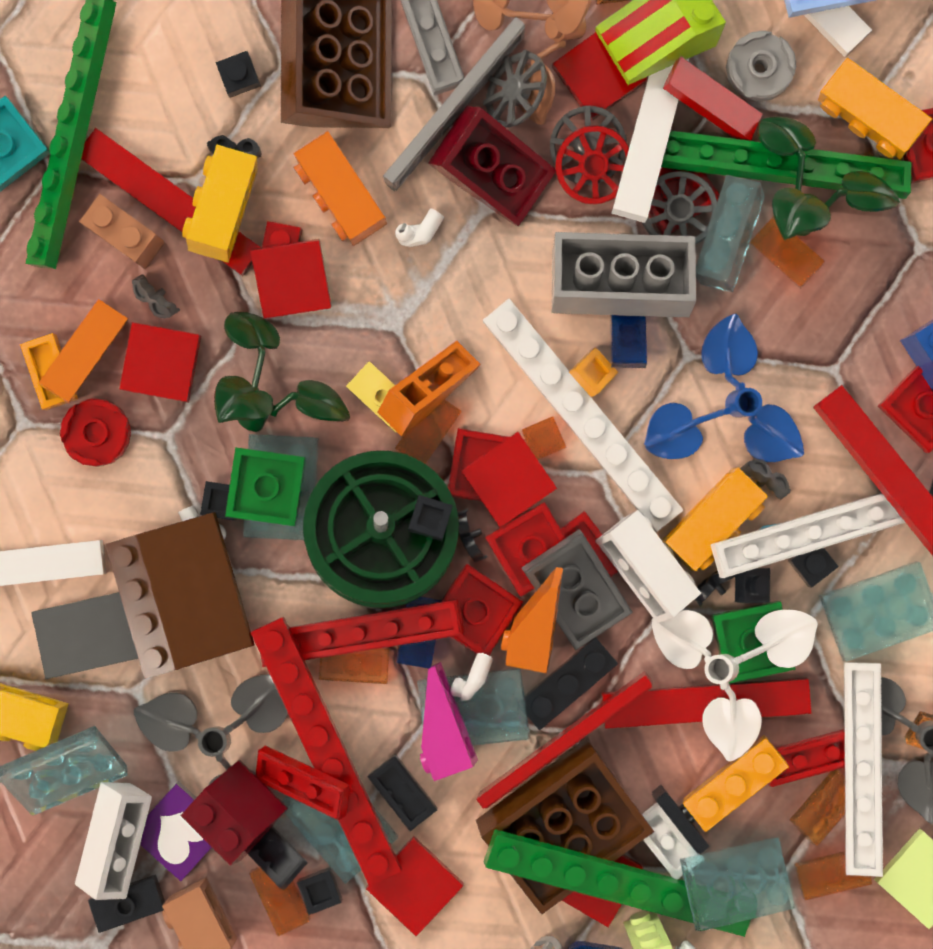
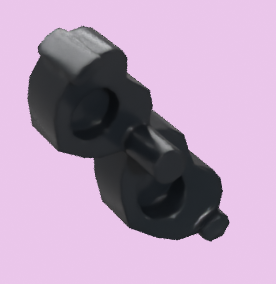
M224 135L216 136L207 142L209 151L214 154L216 145L257 156V159L262 155L258 144L250 138L240 141L237 145Z
M467 508L457 512L459 536L466 551L476 563L488 558V556L483 555L473 538L483 534L481 529L470 532L466 514L468 512Z
M717 570L705 578L697 586L701 594L695 600L700 607L703 604L702 602L715 588L721 596L725 594L726 590L721 583L734 578L735 575L720 578Z

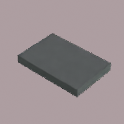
M580 529L521 568L536 591L556 567L563 568L556 622L575 650H578L633 613Z
M119 592L31 612L45 679L138 659Z

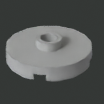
M768 31L751 32L739 39L730 51L726 64L728 81L734 91L745 99L757 102L772 100L781 95L791 83L796 70L795 53L789 43L781 36L778 38ZM754 65H763L765 72H757Z

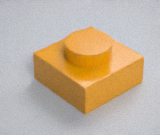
M595 347L569 373L593 397L616 376L618 371Z

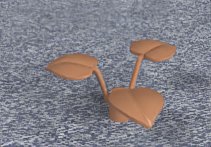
M473 0V6L479 24L489 31L498 30L503 25L504 15L514 18L546 21L545 32L555 43L537 54L542 60L558 48H564L566 40L580 39L584 36L586 32L585 16L592 0H547V4L553 12L552 14L513 11L507 8L510 0ZM531 60V64L526 63L522 75L535 63V61ZM546 65L547 84L545 93L539 106L529 117V119L540 125L545 124L546 116L552 106L555 95L554 77ZM541 70L535 72L528 81L530 83L541 82ZM531 90L527 100L530 105H533L539 90ZM520 105L521 110L525 114L527 111Z

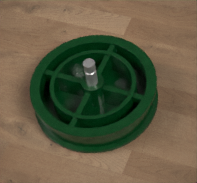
M368 451L348 457L333 466L323 475L312 490L303 518V536L311 564L321 580L340 597L352 603L372 608H389L404 605L430 591L449 568L454 556L459 533L456 505L451 492L441 477L420 460L393 451ZM419 495L453 505L442 541L408 531Z

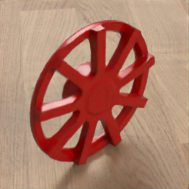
M598 125L582 127L571 133L561 144L555 163L556 175L563 190L573 199L585 204H602L614 199L618 186L607 175V171H623L624 165L610 164L608 160L622 149L627 157L629 146L626 141L614 130ZM600 132L595 150L590 149L584 133ZM606 134L612 136L620 143L607 153L602 152ZM578 136L585 151L584 155H580L567 148L571 141ZM563 154L578 160L579 165L562 170ZM580 172L582 177L572 190L567 185L563 176ZM603 179L613 192L599 198L598 180ZM587 180L592 181L593 198L577 194Z

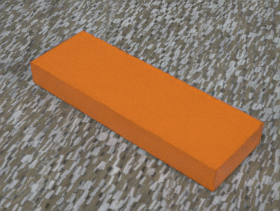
M98 299L38 382L39 385L69 404L127 323L128 318Z

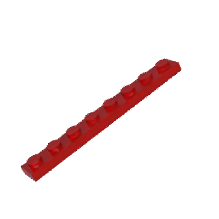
M284 616L253 630L250 633L313 767L350 785L346 816L339 820V823L369 887L400 873L402 867Z

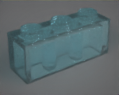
M726 175L696 265V278L701 285L729 292L734 291L765 198L760 182Z

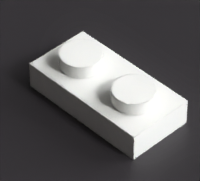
M657 802L642 814L654 830L651 835L644 839V842L673 878L679 879L703 860Z

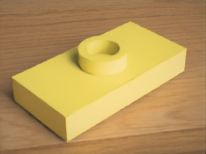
M369 361L346 387L394 430L377 411L389 389L395 385Z

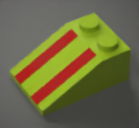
M632 0L598 24L595 31L629 85L674 65L675 61L680 57L686 60L716 47L726 21L713 0Z

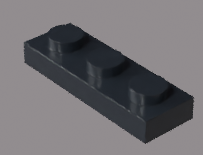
M594 638L521 698L517 705L540 731L616 667L618 663L600 641Z

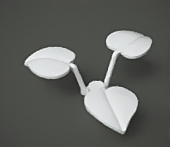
M682 610L674 618L658 624L652 618L653 633L664 656L677 667L693 669L699 665L703 654L705 656V674L707 678L715 684H720V688L728 694L729 699L717 698L711 701L703 713L705 733L727 761H733L746 753L757 740L762 726V716L757 704L751 699H739L736 701V695L729 686V682L733 681L739 673V664L767 651L769 660L779 667L791 668L798 666L809 657L813 649L818 627L817 620L807 613L797 610L773 611L763 616L755 627V635L763 645L734 658L729 654L712 656L711 652L706 649L713 640V630L710 622L701 613L692 610Z

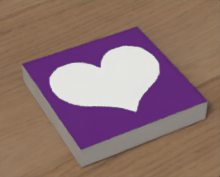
M178 781L147 815L140 845L179 881H182L212 847L180 816L197 797Z

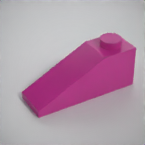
M441 662L434 664L428 669L421 744L423 753L420 754L423 769L427 774L431 773L434 781L470 769L478 761L456 700L451 695V687Z

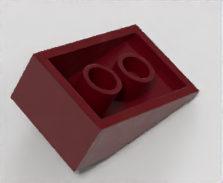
M470 106L465 107L428 162L429 165L452 183L518 227L556 172L552 165L481 107Z

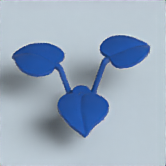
M732 314L719 321L707 334L701 350V358L706 370L711 374L725 373V379L736 388L727 396L725 408L693 420L691 411L682 404L669 403L661 406L650 418L644 442L646 450L651 454L663 459H682L694 454L703 441L702 434L696 425L730 414L736 418L748 417V421L752 423L744 433V443L747 451L755 459L764 460L765 462H778L804 455L801 435L791 416L779 406L770 404L762 406L760 393L753 388H745L743 382L740 383L732 376V374L741 376L748 373L756 364L758 356L756 342L737 314Z

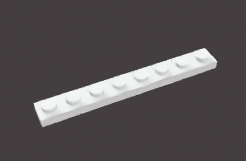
M510 299L506 300L483 319L486 327L643 516L650 520L655 532H658L683 511L682 507L588 393L573 378L569 370Z

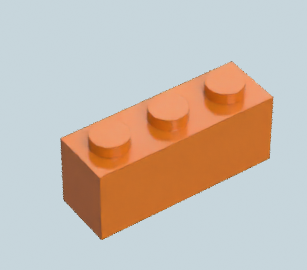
M328 131L293 153L298 162L293 168L304 185L311 182L317 191L312 196L322 212L325 213L329 210L336 221L331 225L342 242L348 238L352 246H355L387 225L385 216Z

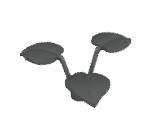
M270 674L252 677L236 688L231 698V706L235 712L242 716L225 728L215 726L201 732L198 728L193 727L198 716L196 706L190 698L181 693L160 695L134 709V716L142 733L156 747L168 752L183 750L189 744L190 733H193L198 739L200 751L206 756H216V760L227 770L231 765L223 753L231 745L230 733L246 721L249 728L255 732H272L283 724L288 712ZM218 775V776H216L215 778H213V779L211 780V782L209 783V785H210L214 780H216L220 775Z
M881 677L882 736L890 734L895 727L896 720H898L915 732L916 740L927 751L924 756V762L918 760L910 761L901 769L897 779L898 790L910 807L917 811L928 823L933 824V761L931 762L933 757V721H924L917 725L900 715L899 713L903 711L906 705L905 694L896 682Z

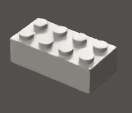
M555 232L552 250V313L690 317L696 303L695 236Z

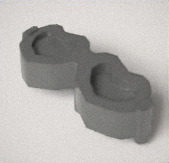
M143 274L132 280L136 298L142 302H148L150 310L156 317L170 318L180 311L174 303L168 302L163 297L166 293L165 290L161 288L155 292L154 287L148 283L147 278Z
M753 459L740 468L748 477H753L758 481L756 485L759 488L766 485L780 500L791 492L786 477L777 472L773 474L771 468L764 460Z

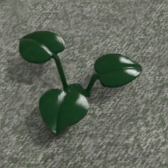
M769 117L759 120L758 137L766 149L778 155L792 156L796 154L798 157L795 188L778 190L772 200L774 218L784 240L796 235L807 236L811 232L825 228L831 219L829 208L838 198L846 196V202L849 206L866 212L889 210L899 205L900 201L897 194L884 180L864 171H854L844 175L841 181L843 188L838 189L825 203L812 194L802 193L805 165L804 151L812 150L815 147V136L806 125L791 118Z
M231 312L226 317L224 330L229 339L243 348H257L258 359L252 385L246 379L239 376H225L219 380L214 393L215 412L219 423L238 420L239 424L245 429L258 432L263 429L270 415L276 417L279 410L292 400H296V408L300 412L311 418L337 422L350 420V413L338 393L330 386L314 380L301 381L297 386V392H291L278 404L273 405L271 395L259 390L258 384L266 353L265 348L277 349L280 344L278 331L269 321L252 313Z

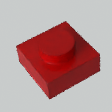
M267 221L262 247L300 242L302 229L301 227Z

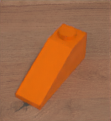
M455 341L389 389L377 413L400 436H403L424 420L475 372L481 364L458 341Z
M556 567L515 616L511 631H504L501 650L507 651L506 666L547 673L553 648L563 568Z

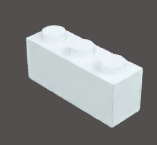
M639 510L621 519L595 540L657 624L674 618L701 594L695 586L693 577L683 570L674 558L672 549L662 542L653 530L650 520L643 516Z
M100 783L75 881L76 886L95 900L126 899L152 799L151 795L131 783Z

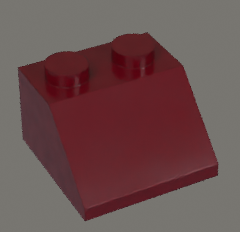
M238 760L208 785L180 816L231 866L241 861L289 808L241 760Z

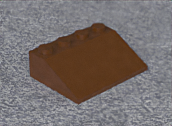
M281 0V123L322 128H390L392 0Z
M216 512L105 544L144 679L255 645Z
M587 738L476 819L481 838L488 847L493 832L496 829L610 861L617 860L654 832ZM511 875L541 915L573 892Z

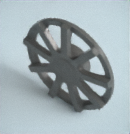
M523 50V52L514 54L511 57H504V62L493 76L490 75L488 79L490 84L486 99L483 100V105L486 106L487 113L504 127L517 126L527 120L537 109L545 93L547 84L545 65L540 57L527 50ZM528 59L535 61V63L522 75ZM519 61L516 72L514 74L512 64ZM541 70V82L530 83L528 79L535 72ZM506 71L507 80H500L501 76ZM497 85L503 87L500 92L494 94ZM531 90H539L533 105H530L527 100ZM502 99L497 109L494 111L493 103ZM508 105V115L506 122L500 120V116L506 108V106ZM522 105L527 112L516 120L515 106Z
M582 106L569 111L557 122L551 135L550 153L554 165L557 157L556 144L561 145L565 140L557 138L561 127L565 123L572 132L578 130L571 122V117L584 113L586 127L591 126V112L606 117L600 126L607 127L612 122L618 134L627 143L626 134L621 123L615 115L600 107ZM600 132L584 133L590 149L595 150ZM579 136L568 145L574 148V152L584 155L585 151ZM613 137L605 138L603 146L618 141ZM624 150L620 151L618 158L612 156L609 160L617 165H622L625 158ZM568 155L562 159V170H565L563 165L574 158ZM609 170V171L607 172V175H608L609 177H611V176H613L617 171H615V170ZM578 172L575 176L570 174L564 177L578 183L582 174ZM599 179L598 183L603 182L604 180ZM587 180L584 185H592V181Z
M674 171L658 177L656 186H660L668 201L662 202L652 199L651 205L664 209V213L650 219L647 218L645 223L642 222L644 228L650 235H660L654 230L652 224L668 219L669 224L663 235H670L673 227L679 225L681 236H688L686 223L689 222L702 232L695 238V245L700 243L710 234L718 216L717 199L712 188L701 177L690 172ZM680 177L678 195L674 196L666 185L665 180ZM687 178L701 185L689 197L684 195ZM706 190L712 205L694 206L693 201ZM712 212L708 226L706 227L693 217L694 213Z

